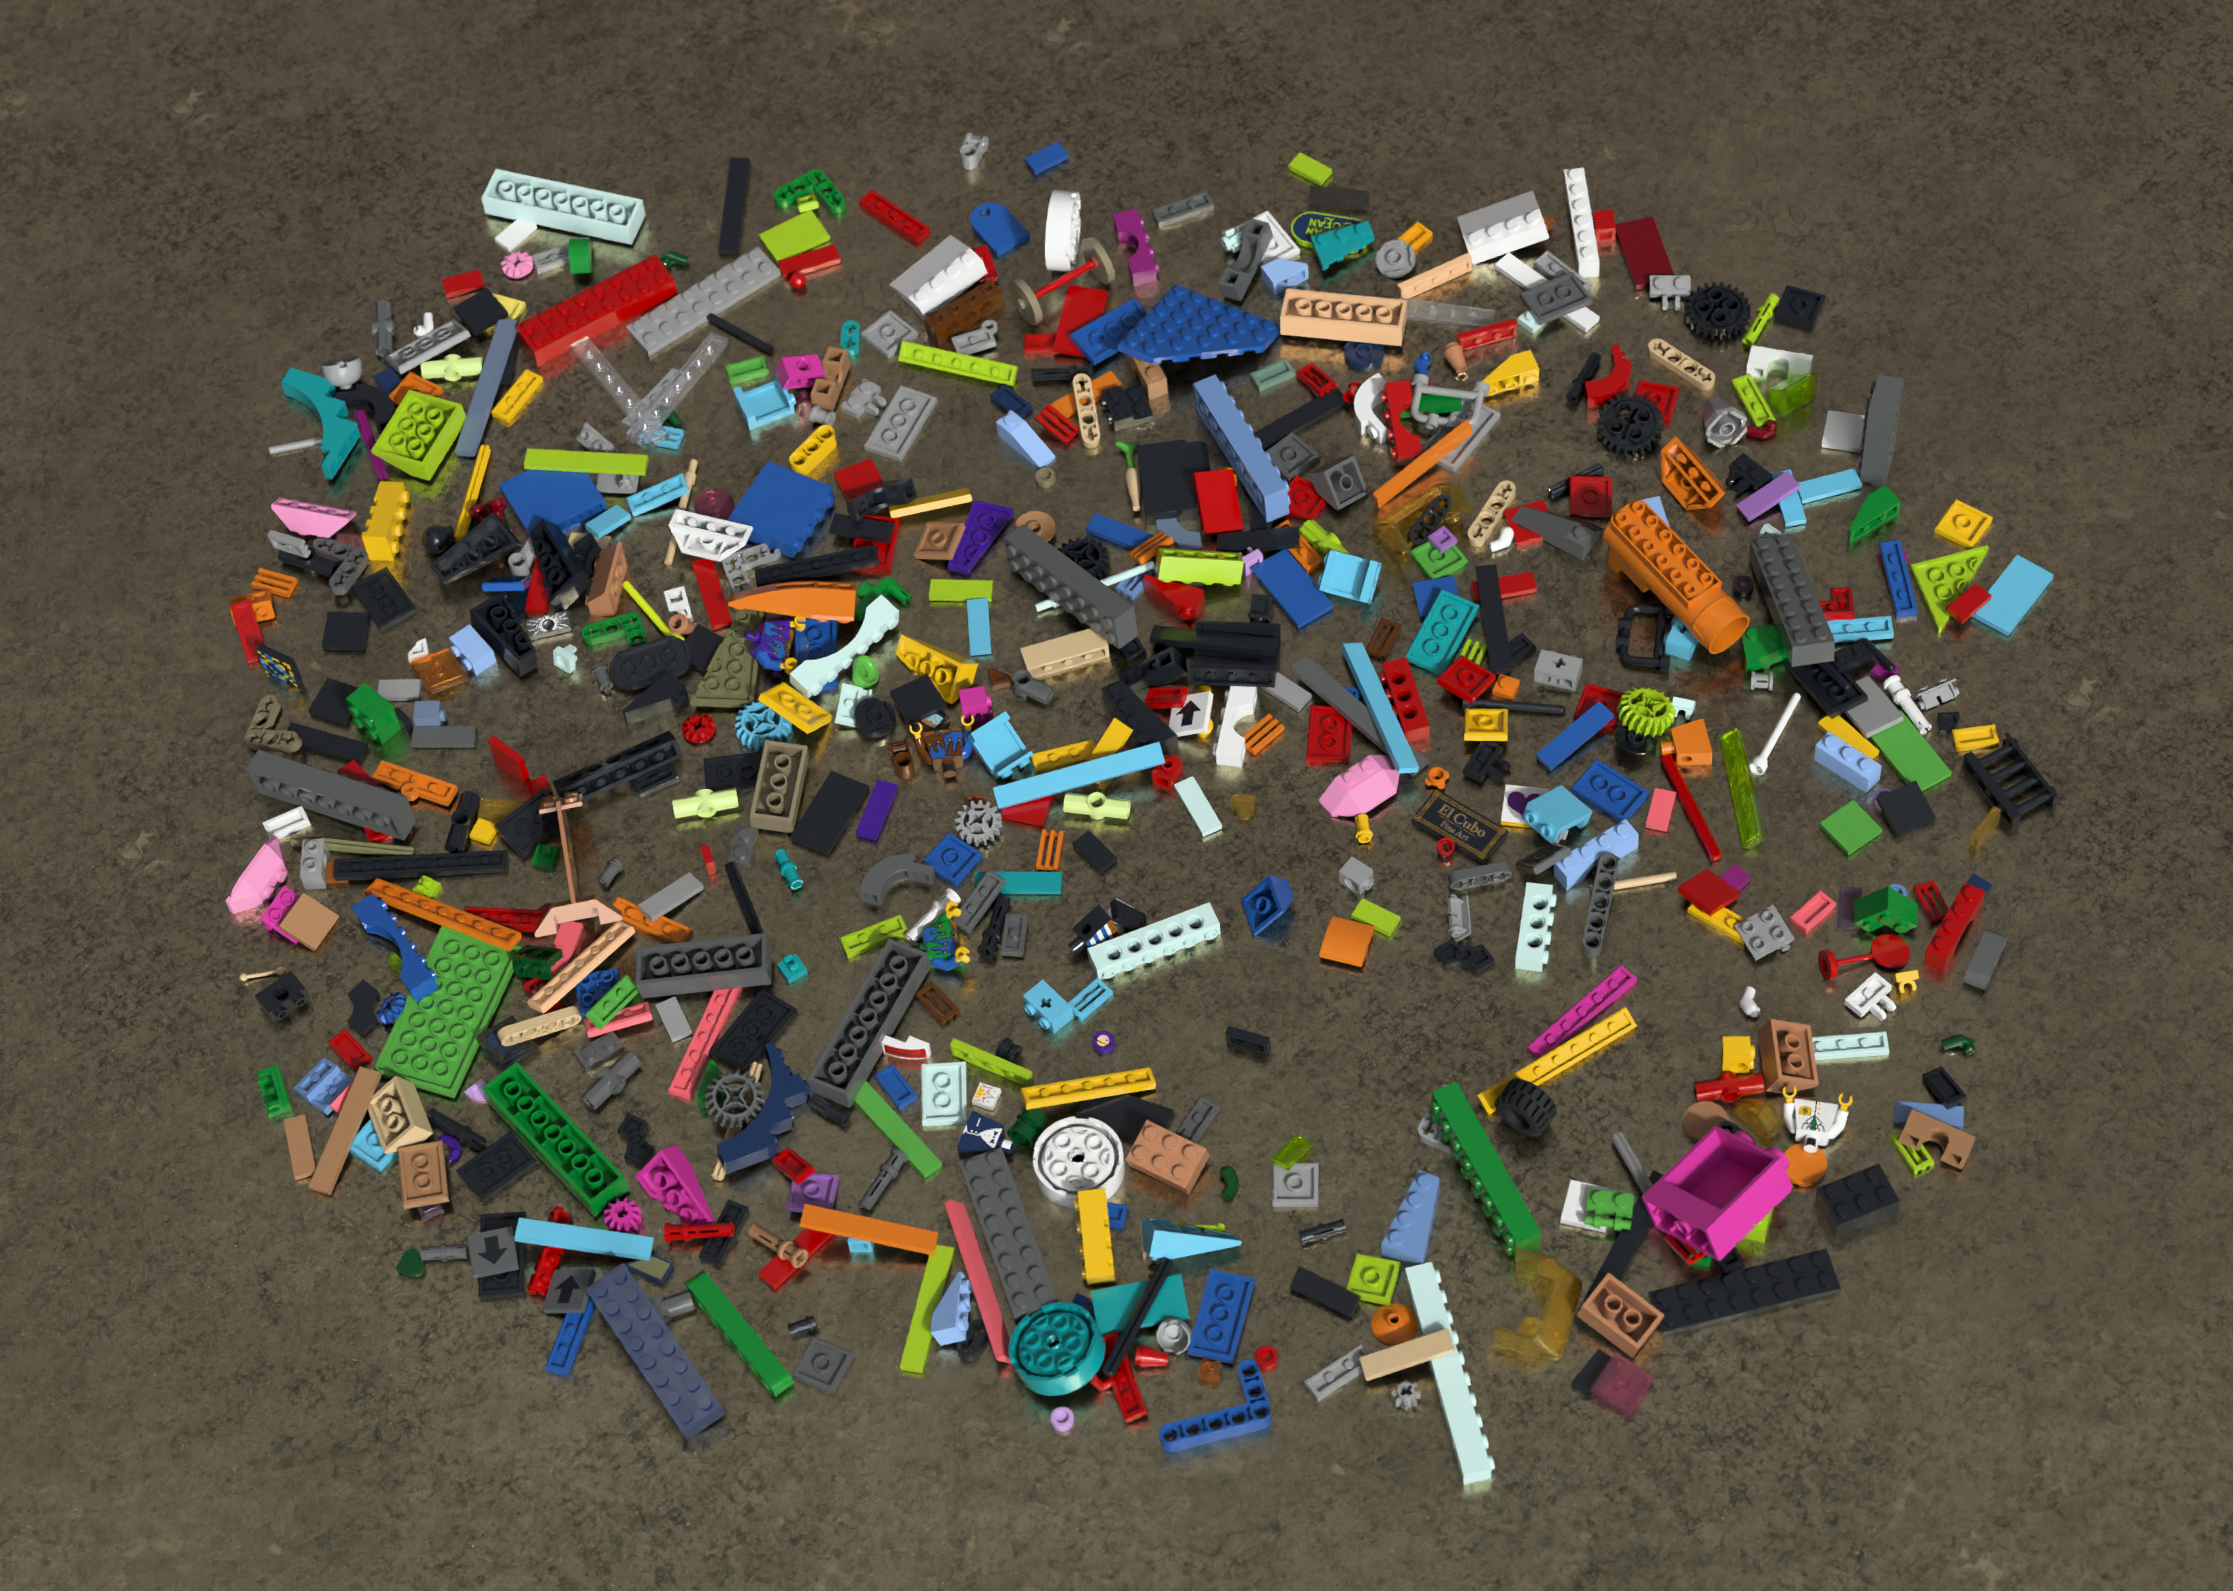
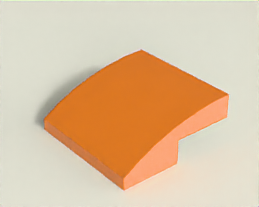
M1332 916L1319 957L1362 967L1375 926Z

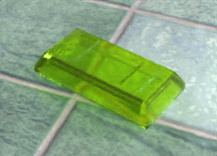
M1295 1133L1270 1162L1289 1172L1312 1147L1314 1141Z

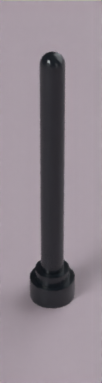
M1477 698L1472 704L1463 700L1462 710L1487 707L1563 714L1566 711L1563 705Z

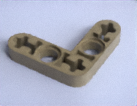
M272 694L264 696L259 702L246 732L245 743L251 750L295 752L302 746V740L296 732L271 730L281 708V703ZM267 719L265 724L259 726L260 721ZM277 737L276 742L269 744L271 739Z

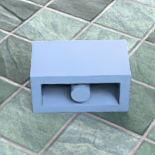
M470 624L449 637L452 654L456 658L460 657L467 671L471 670L476 676L497 662L493 650Z

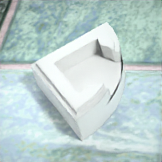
M426 638L417 641L416 645L409 651V663L430 659Z

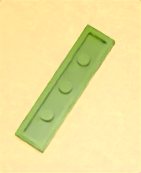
M955 1038L950 1043L951 1053L954 1057L1025 1087H1031L1034 1083L1033 1072Z

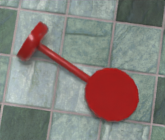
M1883 934L1872 941L1871 953L1836 960L1831 950H1820L1818 964L1823 978L1827 981L1836 978L1838 965L1872 958L1884 967L1899 968L1908 962L1910 949L1907 943L1900 937L1892 934Z

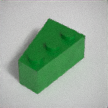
M1775 624L1747 627L1739 638L1745 677L1750 676L1751 671H1757L1762 668L1765 670L1770 668L1772 664L1780 661L1783 663L1784 660L1788 659Z

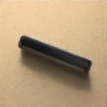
M1597 463L1573 476L1599 477L1604 474V468L1600 463ZM1570 477L1547 488L1551 498L1558 497L1569 491Z

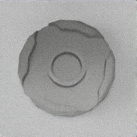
M1391 240L1384 243L1380 250L1378 249L1375 262L1382 275L1388 278H1400L1407 275L1413 269L1416 256L1411 245L1405 241Z

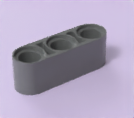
M1987 928L1985 929L1963 979L1964 983L1982 990L1986 989L2003 952L2008 936Z

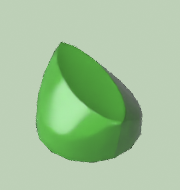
M866 655L856 657L852 667V685L862 687L863 689L874 685L879 677L875 662Z

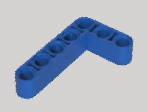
M1246 1359L1238 1366L1239 1383L1246 1404L1163 1425L1159 1431L1162 1449L1166 1452H1176L1267 1428L1272 1421L1271 1407L1258 1364L1254 1360ZM1248 1371L1254 1373L1251 1376L1244 1375V1373ZM1252 1392L1260 1393L1256 1397L1250 1396ZM1261 1412L1266 1414L1264 1417L1256 1416L1257 1413ZM1236 1418L1243 1419L1240 1423L1233 1422ZM1213 1424L1220 1425L1217 1429H1213L1210 1426ZM1190 1430L1198 1431L1194 1435L1188 1434ZM1171 1435L1175 1437L1173 1440L1165 1439L1167 1436Z

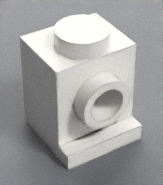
M684 586L664 591L670 617L680 613L684 614L687 618H692Z

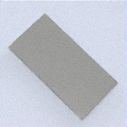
M452 319L388 354L385 359L390 366L400 374H403L470 337V334L465 327Z
M900 385L864 444V449L902 462L936 405L937 397Z
M1463 398L1462 411L1451 412L1449 416H1456L1462 420L1469 419L1472 415L1474 400ZM1482 404L1480 417L1477 423L1472 426V435L1436 464L1455 473L1498 421L1500 413ZM1441 425L1422 447V453L1449 433L1446 430V426Z

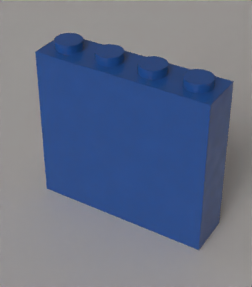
M529 469L498 484L502 497L506 499L509 509L528 539L530 537L529 533L542 519L558 525L564 533L607 511L604 498L586 472Z
M768 461L727 521L753 526L749 541L759 545L767 544L769 549L773 551L779 549L781 554L794 558L797 552L802 550L806 539L812 536L817 523L823 520L828 507L833 505L835 500L833 488L830 485Z

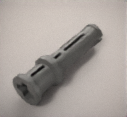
M892 1148L886 1162L880 1165L879 1174L857 1204L862 1210L870 1212L890 1180L896 1178L903 1163H907L909 1159L902 1151Z

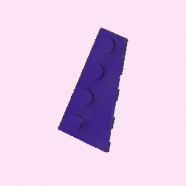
M974 500L964 524L966 528L953 559L948 563V570L968 575L1014 515V509Z

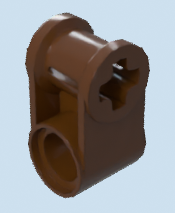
M908 737L904 738L903 741L895 743L887 742L889 755L897 777L903 780L910 779L914 775L915 769Z

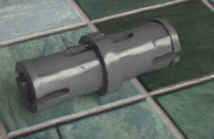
M443 1243L441 1246L421 1247L422 1261L442 1260V1262H447L448 1259H468L467 1244L447 1245V1243Z

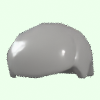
M1168 1318L1161 1322L1157 1329V1342L1165 1352L1179 1355L1187 1350L1191 1342V1330L1183 1320Z

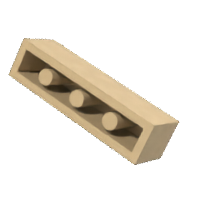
M1090 627L1083 631L1068 633L1062 637L1051 638L1041 643L1030 644L1020 648L1024 668L1031 673L1033 678L1110 657L1107 641L1100 634L1094 633Z

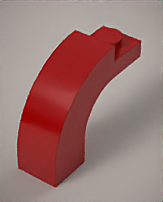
M1620 344L1611 345L1612 373L1600 380L1585 381L1584 394L1587 410L1603 408L1604 404L1610 406V398L1617 401V395L1619 394L1622 398L1628 390L1631 380V360H1626L1625 352H1621Z

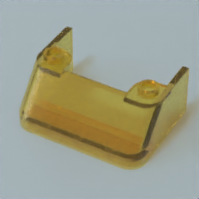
M1459 482L1436 484L1373 523L1371 527L1375 534L1395 555L1400 554L1403 556L1410 553L1412 550L1410 547L1413 546V542L1407 540V532L1438 495H1447L1452 501L1450 511L1439 525L1446 522L1453 524L1461 519L1460 515L1472 513L1474 509ZM1443 500L1439 502V506L1434 511L1438 512L1442 509L1445 502ZM1426 515L1424 518L1427 525H1434L1435 520L1433 516ZM1423 528L1414 533L1415 540L1420 538V534L1424 531Z
M1517 1249V1270L1538 1274L1540 1277L1552 1282L1541 1319L1525 1318L1521 1321L1518 1331L1495 1326L1494 1346L1548 1360H1558L1564 1355L1582 1292V1282L1555 1258Z

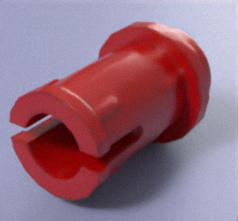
M1352 381L1348 384L1347 390L1343 394L1345 402H1354L1356 393L1362 385L1360 382Z

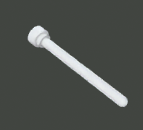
M1799 693L1792 695L1760 755L1752 758L1748 765L1749 770L1753 774L1763 775L1768 767L1767 758L1801 698Z

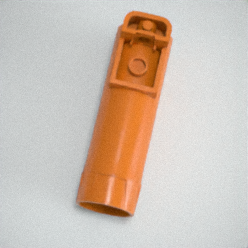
M1634 500L1611 516V520L1604 529L1603 540L1608 545L1607 564L1615 573L1622 570L1643 593L1650 589L1681 621L1691 635L1711 654H1717L1726 650L1742 636L1749 625V616L1721 588V580L1646 502Z

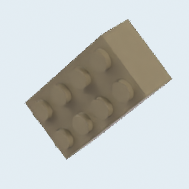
M765 740L750 812L751 827L793 833L809 760L808 746Z

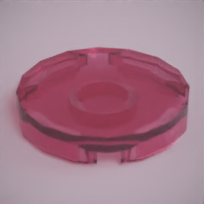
M720 488L703 491L694 502V512L696 514L727 520L735 509L732 495Z

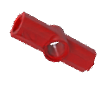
M1729 1072L1719 1075L1717 1079L1694 1082L1695 1100L1701 1102L1721 1099L1723 1102H1733L1741 1096L1764 1093L1763 1076L1761 1072L1738 1076L1735 1073Z

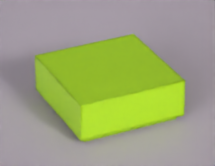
M815 194L795 199L800 213L819 208Z

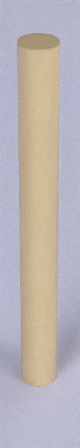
M1673 871L1618 880L1615 882L1614 890L1677 880V875ZM1600 884V885H1599V886L1602 887V888H1608V887H1609L1607 884ZM1589 885L1590 894H1592L1594 885Z

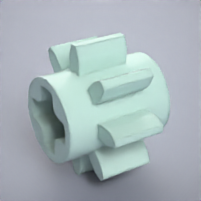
M1234 228L1222 231L1224 236L1220 238V243L1225 251L1230 250L1231 253L1241 250V244L1243 243L1241 231L1239 229L1234 230Z

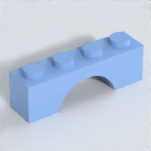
M1626 819L1571 851L1572 854L1554 864L1555 878L1566 891L1585 880L1587 874L1598 864L1603 854L1612 853L1622 858L1637 849L1639 834Z

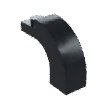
M356 384V391L336 392V399L345 401L347 410L365 409L373 412L379 434L383 432L396 411L389 395L375 386Z
M913 479L892 480L862 489L850 495L851 499L846 501L847 511L851 521H858L875 510L894 505L908 504L917 498Z

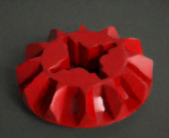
M695 712L693 716H687V720L682 722L681 730L683 736L688 741L702 743L714 735L716 726L711 716H707L705 712L703 714ZM701 723L703 728L700 727L695 732L694 726H698Z

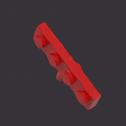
M1117 1331L1103 1336L1105 1340L1104 1365L1120 1337ZM1127 1354L1114 1377H1109L1102 1381L1094 1375L1089 1381L1099 1391L1113 1387L1124 1420L1127 1423L1148 1414Z

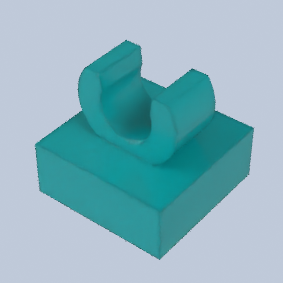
M796 953L793 955L789 954L783 958V961L777 963L778 969L789 984L808 973Z

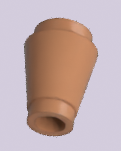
M1458 342L1447 344L1443 348V356L1457 374L1463 373L1467 370L1462 346Z
M675 614L669 620L670 630L675 634L690 635L696 628L695 624L684 614Z

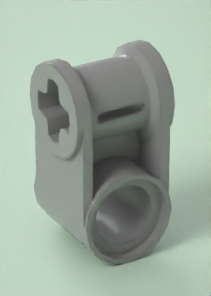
M971 132L967 133L965 141L960 148L961 165L964 169L973 170L977 168L983 154L987 150L988 136L980 137L973 135Z

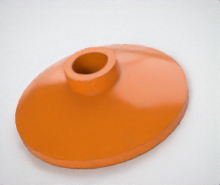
M1390 1303L1389 1306L1383 1305L1374 1313L1371 1320V1329L1378 1341L1388 1346H1395L1408 1342L1414 1337L1417 1331V1318L1414 1312L1407 1306L1399 1303ZM1391 1319H1397L1398 1322H1397V1323H1391L1390 1320H1391Z

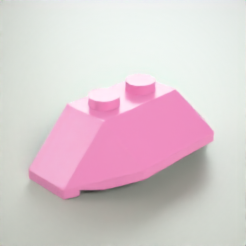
M281 497L271 504L273 511L290 531L298 532L300 535H316L318 538H329L356 516V511Z
M1369 755L1335 777L1319 799V804L1331 817L1365 814L1397 793L1400 774L1397 773L1392 760L1387 755Z
M273 835L271 839L264 843L238 879L232 894L226 899L231 913L235 914L264 906L267 900L271 899L277 886L285 880L288 872L282 847L277 836Z

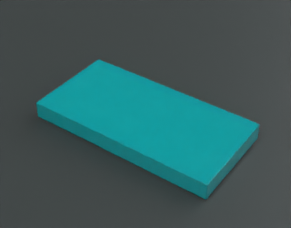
M1441 589L1405 655L1408 662L1441 675L1452 661L1480 605Z
M1181 1274L1167 1277L1140 1328L1159 1325L1168 1318L1190 1319ZM1150 1280L1091 1291L1096 1324L1102 1335L1110 1334L1114 1331L1122 1332Z

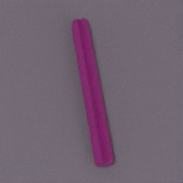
M356 411L354 416L378 482H390L383 460L371 453L376 441L365 411Z

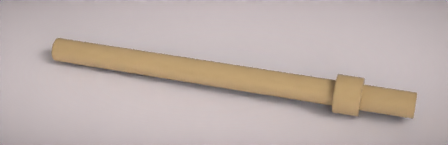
M695 459L690 460L688 470L684 473L690 492L696 480L695 472L698 461ZM690 493L681 496L678 505L679 510L686 511ZM672 533L664 560L666 565H672L677 547V542Z

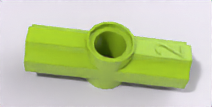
M1307 520L1300 528L1301 535L1313 545L1316 552L1323 559L1327 553L1329 554L1330 550L1351 555L1341 546L1340 540L1334 533H1327L1314 520Z

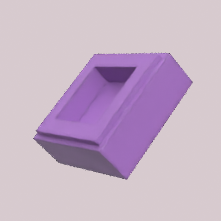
M1442 526L1428 536V541L1441 554L1455 545L1457 538L1445 526Z

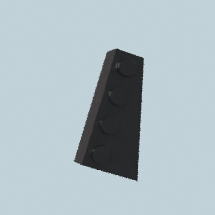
M492 512L433 562L430 567L442 582L450 584L524 546L501 518Z
M542 519L529 535L535 555L538 556L540 561L538 565L539 570L543 572L545 578L543 583L545 589L549 592V604L567 610L593 581L560 527Z
M504 591L470 610L471 626L520 677L538 667L536 650Z
M1122 680L1102 688L1103 703L1112 718L1120 720L1133 729V732L1126 741L1130 749L1160 742L1163 755L1178 749L1177 734Z

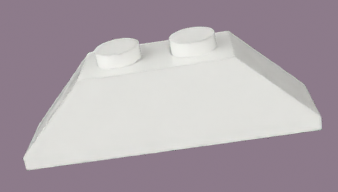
M679 509L675 510L669 523V528L682 553L719 562L745 546L753 530V526Z

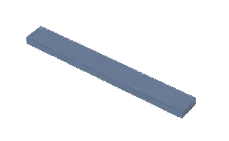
M498 320L455 449L457 456L476 457L517 332L515 327L519 324L517 320Z

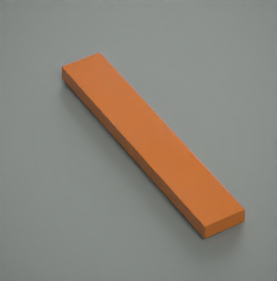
M1467 419L1373 492L1374 505L1377 508L1382 507L1472 435L1471 423Z
M804 1204L799 1226L934 1255L939 1233Z

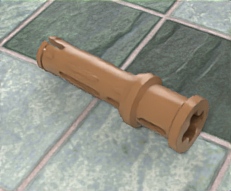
M755 1223L750 1227L749 1236L776 1251L780 1259L790 1261L791 1265L795 1268H800L805 1264L808 1257L807 1250L797 1248L790 1240H782L759 1224Z

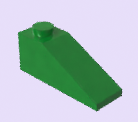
M1886 485L1872 490L1867 496L1848 530L1847 542L1849 544L1899 514L1901 501Z

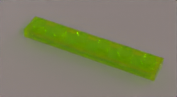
M1735 728L1722 736L1720 740L1743 847L1751 849L1763 842L1765 836L1742 730Z

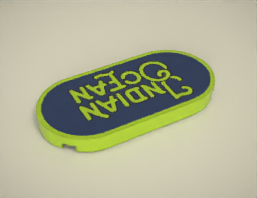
M1305 212L1293 220L1291 235L1299 245L1313 248L1311 236L1363 221L1325 213Z

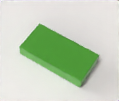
M764 355L725 365L730 385L770 375Z

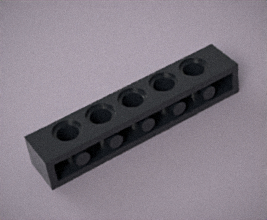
M667 731L552 783L558 797H565L564 794L569 792H577V794L583 793L584 801L683 756L676 738L670 731Z

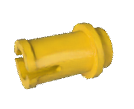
M1360 814L1355 817L1357 829L1355 836L1360 843L1371 841L1373 836L1369 827V817L1366 814Z

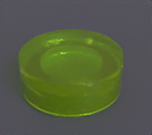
M392 952L386 957V960L390 967L400 974L402 960L397 954Z

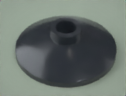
M1622 724L1615 731L1614 736L1617 744L1629 753L1644 755L1656 748V735L1654 737H1651L1649 734L1644 737L1641 733L1636 735V731H1628V726H1623Z

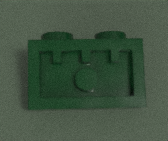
M525 945L511 956L515 975L544 980L552 979L551 967L563 958L562 949Z

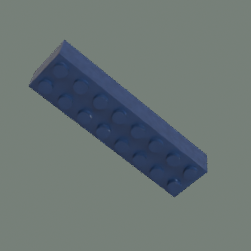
M624 1263L585 1289L688 1440L726 1414Z

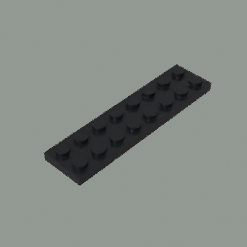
M1826 1248L1648 1292V1297L1651 1305L1665 1315L1658 1327L1661 1336H1666L1841 1292V1287Z

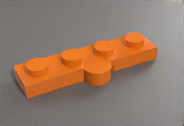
M381 760L372 776L375 782L400 790L407 797L408 801H414L421 797L449 807L458 791L457 785Z

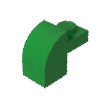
M590 237L569 239L571 274L590 273L592 271L591 252L594 247Z

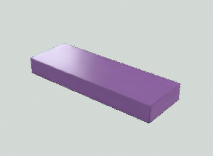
M1787 471L1736 505L1737 510L1749 523L1799 490L1800 484Z

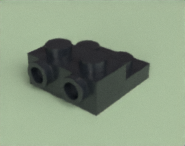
M1122 385L1102 391L1103 397H1100V403L1102 408L1107 410L1106 418L1108 424H1112L1115 431L1154 420V415L1142 385L1124 390Z

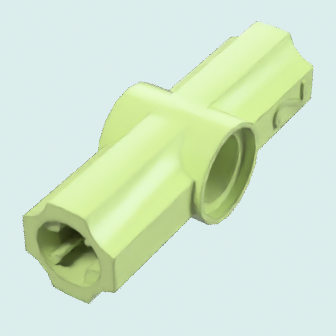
M450 354L445 356L443 360H429L421 363L422 377L424 379L444 377L449 381H457L461 376L480 375L484 360L483 357L461 358L458 355Z
M736 788L716 792L710 789H702L697 791L694 796L672 799L675 818L697 814L700 817H710L716 811L739 807Z
M1094 792L1090 795L1066 793L1063 810L1068 813L1086 814L1095 820H1100L1104 817L1128 819L1131 801L1105 797L1100 792Z

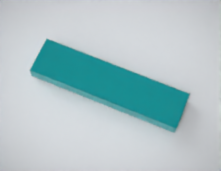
M975 872L974 888L986 872ZM993 872L1007 882L999 894H1061L1062 872Z

